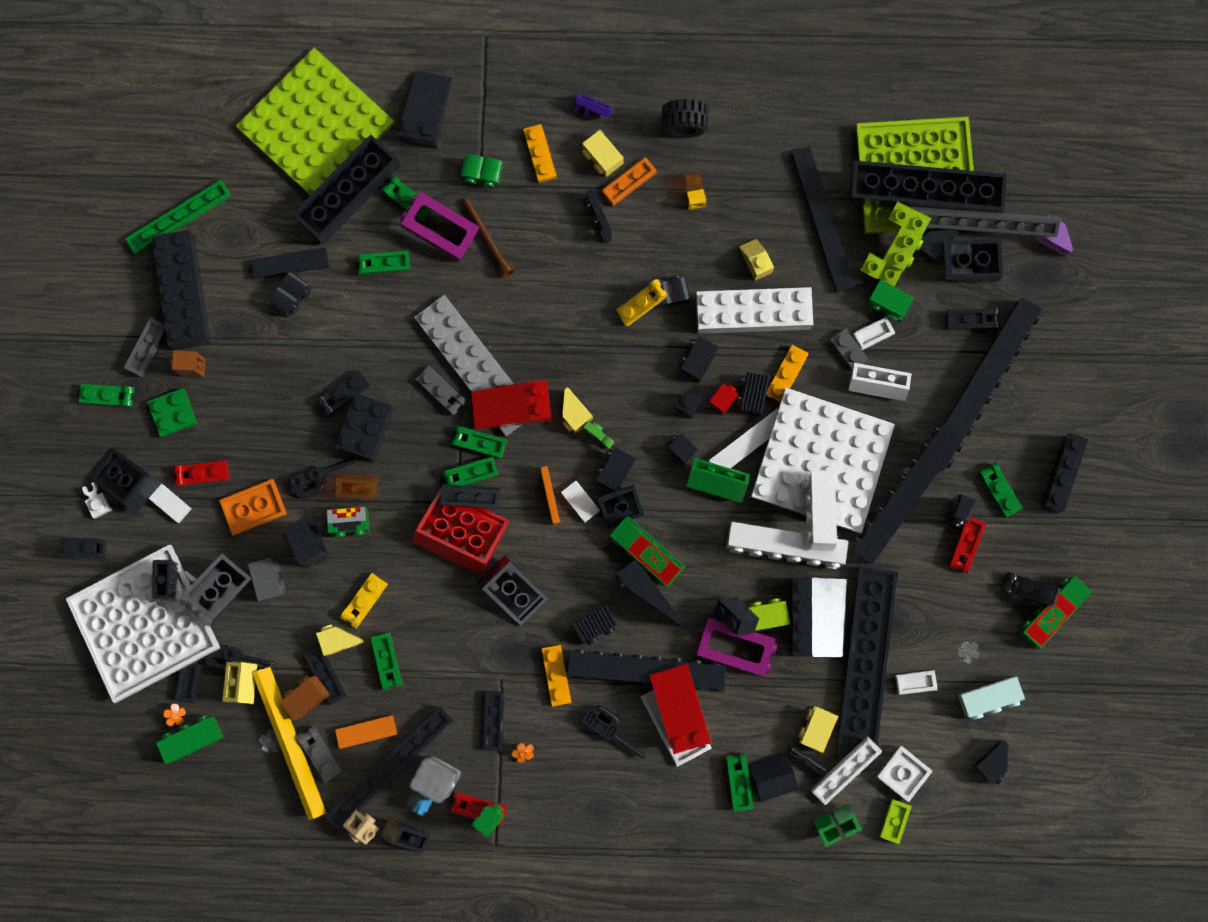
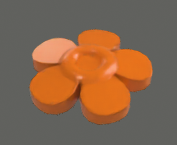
M175 703L170 705V710L166 709L163 712V716L167 718L166 724L169 726L174 725V723L181 725L183 718L180 716L186 714L185 709L179 708V705Z
M517 744V749L512 751V756L517 758V761L520 763L524 762L525 758L527 760L532 759L534 756L532 752L534 750L533 745Z

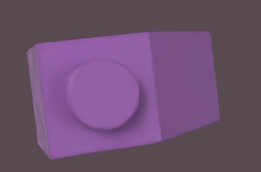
M1060 222L1057 237L1035 235L1033 238L1065 257L1073 250L1066 225L1063 222Z

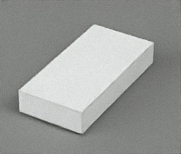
M885 317L853 333L852 336L859 347L864 350L894 335L895 332L889 320Z
M577 481L561 492L584 522H587L600 511Z
M163 484L149 497L151 501L177 523H180L192 509Z
M935 670L895 675L898 695L937 690Z

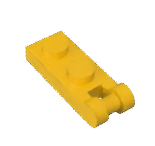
M658 279L650 282L645 289L616 310L626 326L631 325L667 298L668 295L665 290L661 289V283Z
M371 573L340 618L345 621L348 620L352 623L353 627L357 628L388 584ZM354 609L360 612L357 617L352 614Z

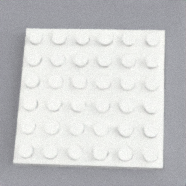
M785 388L751 497L807 515L809 513V506H806V495H809V489L805 487L806 477H809L811 470L835 471L837 526L862 533L895 424Z
M167 545L66 598L113 703L129 697L220 649L211 627L179 602L182 594L191 585L172 545ZM153 560H172L178 563V584L176 585L178 587L176 589L178 596L176 601L151 600Z

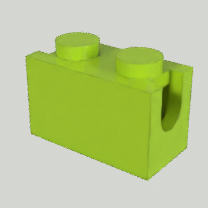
M779 598L769 600L767 605H762L761 602L750 604L749 609L754 612V615L759 617L755 631L790 624L786 601L781 602Z

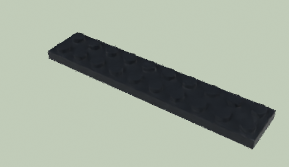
M858 567L835 761L841 762L867 736L878 746L898 571ZM876 758L868 766H876Z

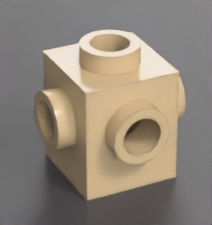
M357 810L354 811L343 825L351 832L349 836L357 843L361 840L367 844L379 830L373 824L376 820L367 813L362 815Z

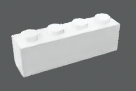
M811 470L809 477H806L805 487L809 489V495H806V506H809L806 524L810 525V531H807V543H810V550L834 551L837 545L835 471Z

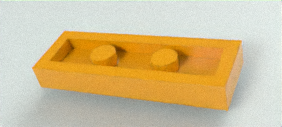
M542 125L525 128L524 134L538 182L542 183L556 179V172Z
M794 345L791 346L766 392L767 397L781 403L785 388H791L809 353Z
M561 645L542 648L552 706L571 703Z

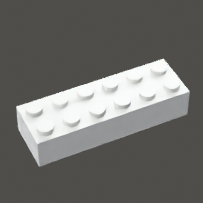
M811 287L698 291L696 294L697 334L811 330L813 326Z
M731 522L728 529L726 548L730 549L731 553L736 554L746 551L749 552L750 556L760 557V555L764 554L768 555V559L779 560L783 557L787 558V562L798 563L806 561V565L818 566L826 564L825 568L837 569L846 562L848 541L837 539L834 551L810 550V543H807V534Z

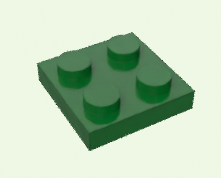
M184 388L148 401L157 430L162 438L198 424Z

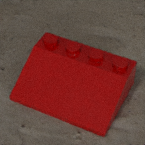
M440 488L415 531L413 543L483 575L510 520L483 507L440 505Z

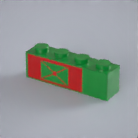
M629 516L610 535L613 538L614 544L618 547L622 546L631 559H637L642 564L641 567L646 572H651L655 575L656 581L662 586L666 585L669 587L686 568Z
M1066 576L1059 583L1061 590L1055 608L1045 604L1044 606L1040 605L1033 612L1035 616L1031 620L1027 619L1021 625L1022 630L1019 634L1035 649H1041L1093 592L1076 576L1069 578Z

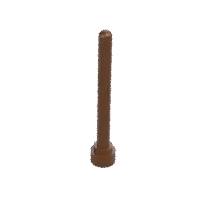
M465 198L463 204L475 225L479 226L482 237L497 260L500 275L502 278L510 276L515 272L513 265L505 261L471 201Z

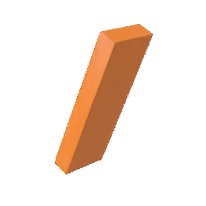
M645 157L601 190V193L614 206L654 176L657 170Z
M548 466L541 467L540 471L552 524L558 525L560 520Z
M393 715L335 730L339 749L397 735Z

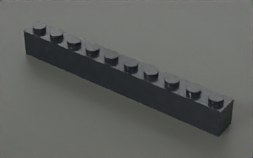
M1024 297L1017 301L943 423L960 434L963 439L965 436L968 437L973 431V422L975 419L977 421L980 419L984 412L981 410L984 404L988 405L993 397L991 392L994 388L997 389L1003 381L1001 378L1002 374L1009 371L1013 364L1010 362L1013 356L1017 357L1022 349L1020 344L1023 340L1026 341L1032 333L1030 331L1033 324L1036 325L1041 318L1039 313L1042 308ZM963 439L940 471L951 467L955 460L952 458L955 452L959 453L964 446Z

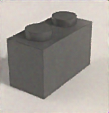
M270 557L248 564L259 602L284 596L283 591L286 588L283 579L280 580L278 572L281 570L278 561Z

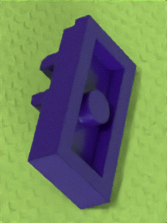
M581 93L575 98L577 104L574 111L578 113L580 107L584 106L585 117L590 114L591 110L601 118L609 117L613 113L614 107Z

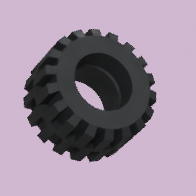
M678 99L663 104L661 129L665 134L680 138H692L708 132L709 107L707 104L691 99Z

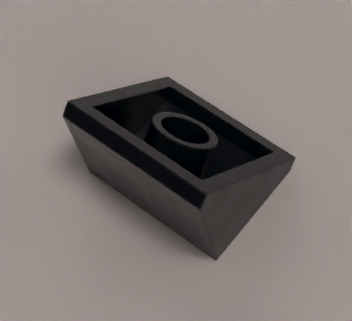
M634 485L598 498V503L608 529L619 525L627 516L635 519L644 515Z
M786 752L748 764L761 802L798 790L795 774Z

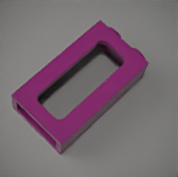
M420 191L418 196L414 195L409 203L411 205L408 212L404 211L400 218V221H402L401 228L460 262L478 232L479 226ZM426 206L466 230L467 234L462 243L456 246L416 222L414 217L420 207Z
M707 618L696 656L720 662L756 675L765 676V673L769 674L772 663L769 662L771 654H775L777 644L775 643V638L756 632L737 636L723 622ZM716 630L763 645L764 651L760 663L756 664L710 649L708 644L712 632Z

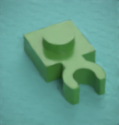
M588 421L584 426V431L610 449L614 441L602 432L603 428L595 422L591 424Z

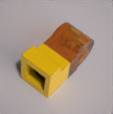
M700 172L684 174L689 210L705 207L706 197Z

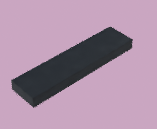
M326 247L251 259L255 279L284 275L290 271L297 273L329 267Z

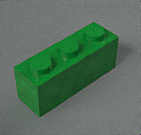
M695 458L686 487L742 503L750 474Z
M205 715L197 719L198 723L192 726L189 723L178 728L180 732L175 734L170 732L161 736L162 740L156 742L165 764L173 763L223 739L224 736L216 718Z

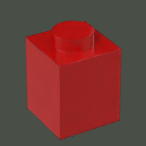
M723 383L708 405L724 416L738 397L737 390L730 384L726 386Z

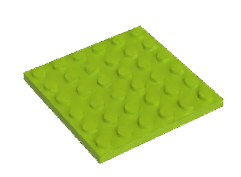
M313 48L236 126L300 187L311 195L370 134L379 140L395 122L319 51Z
M969 117L856 124L859 161L974 171ZM862 205L865 234L896 233L900 225L888 220L894 208ZM926 228L925 231H929V230H945V229H941V228Z

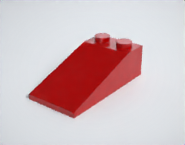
M547 380L471 392L475 430L552 422Z
M688 664L650 674L673 755L710 744L711 736Z

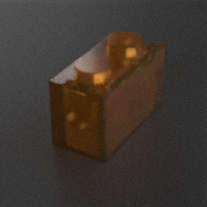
M341 473L336 478V497L375 499L379 495V489H376V485L380 480V475Z

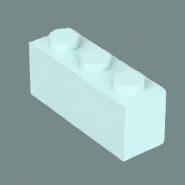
M1010 677L958 695L965 717H971L972 720L984 717L982 713L990 711V714L1002 711L1001 707L1006 705L1009 708L1020 705L1019 701L1025 699L1017 677Z

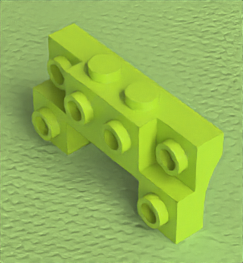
M898 201L888 220L900 225L883 259L869 252L864 265L860 269L862 272L892 286H895L902 271L906 267L909 268L914 260L912 255L915 250L918 251L923 243V240H921L922 235L931 220V217Z

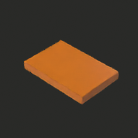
M274 479L219 500L232 536L287 515Z

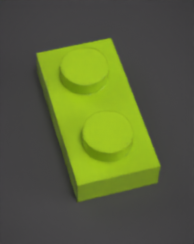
M891 799L879 837L900 844L912 806Z

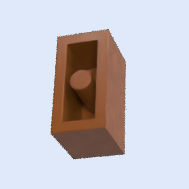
M173 350V356L170 357V367H172L173 371L183 377L204 378L206 359L195 351Z
M317 676L303 678L298 683L299 687L295 690L292 688L284 694L285 698L280 703L294 721L301 719L330 695Z

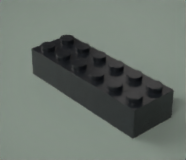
M370 134L292 213L293 217L318 242L324 245L401 166L398 158Z
M190 230L152 236L168 346L176 351L211 344L194 234Z

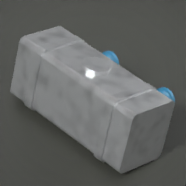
M434 756L425 759L410 785L412 789L420 793L411 810L414 812L418 810L417 813L423 815L424 811H428L433 800L439 803L449 797L461 775V771Z

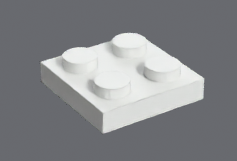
M899 746L876 777L909 802L932 773V770L904 747Z

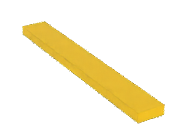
M271 668L258 670L252 673L308 820H312L326 814V810L296 737L297 735L288 712L280 703L283 699Z

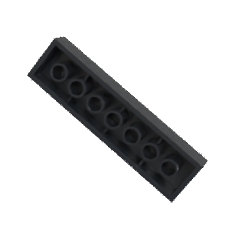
M854 160L851 167L848 204L894 208L898 201L906 206L1003 213L1005 211L1007 174Z

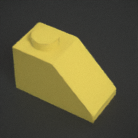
M757 239L739 246L754 280H758L773 272L774 266L766 250Z
M567 387L564 392L563 425L569 432L573 430L577 433L588 421L590 422L593 419V416Z
M332 625L321 628V632L316 633L324 656L364 643L363 639L338 627H332Z

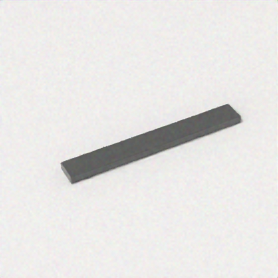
M908 206L931 217L927 228L1057 237L1061 222L1060 217Z

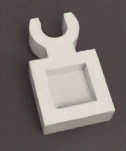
M93 482V491L89 492L87 487H83L82 490L90 498L85 502L92 517L96 519L112 511V508L105 493L99 494V486Z

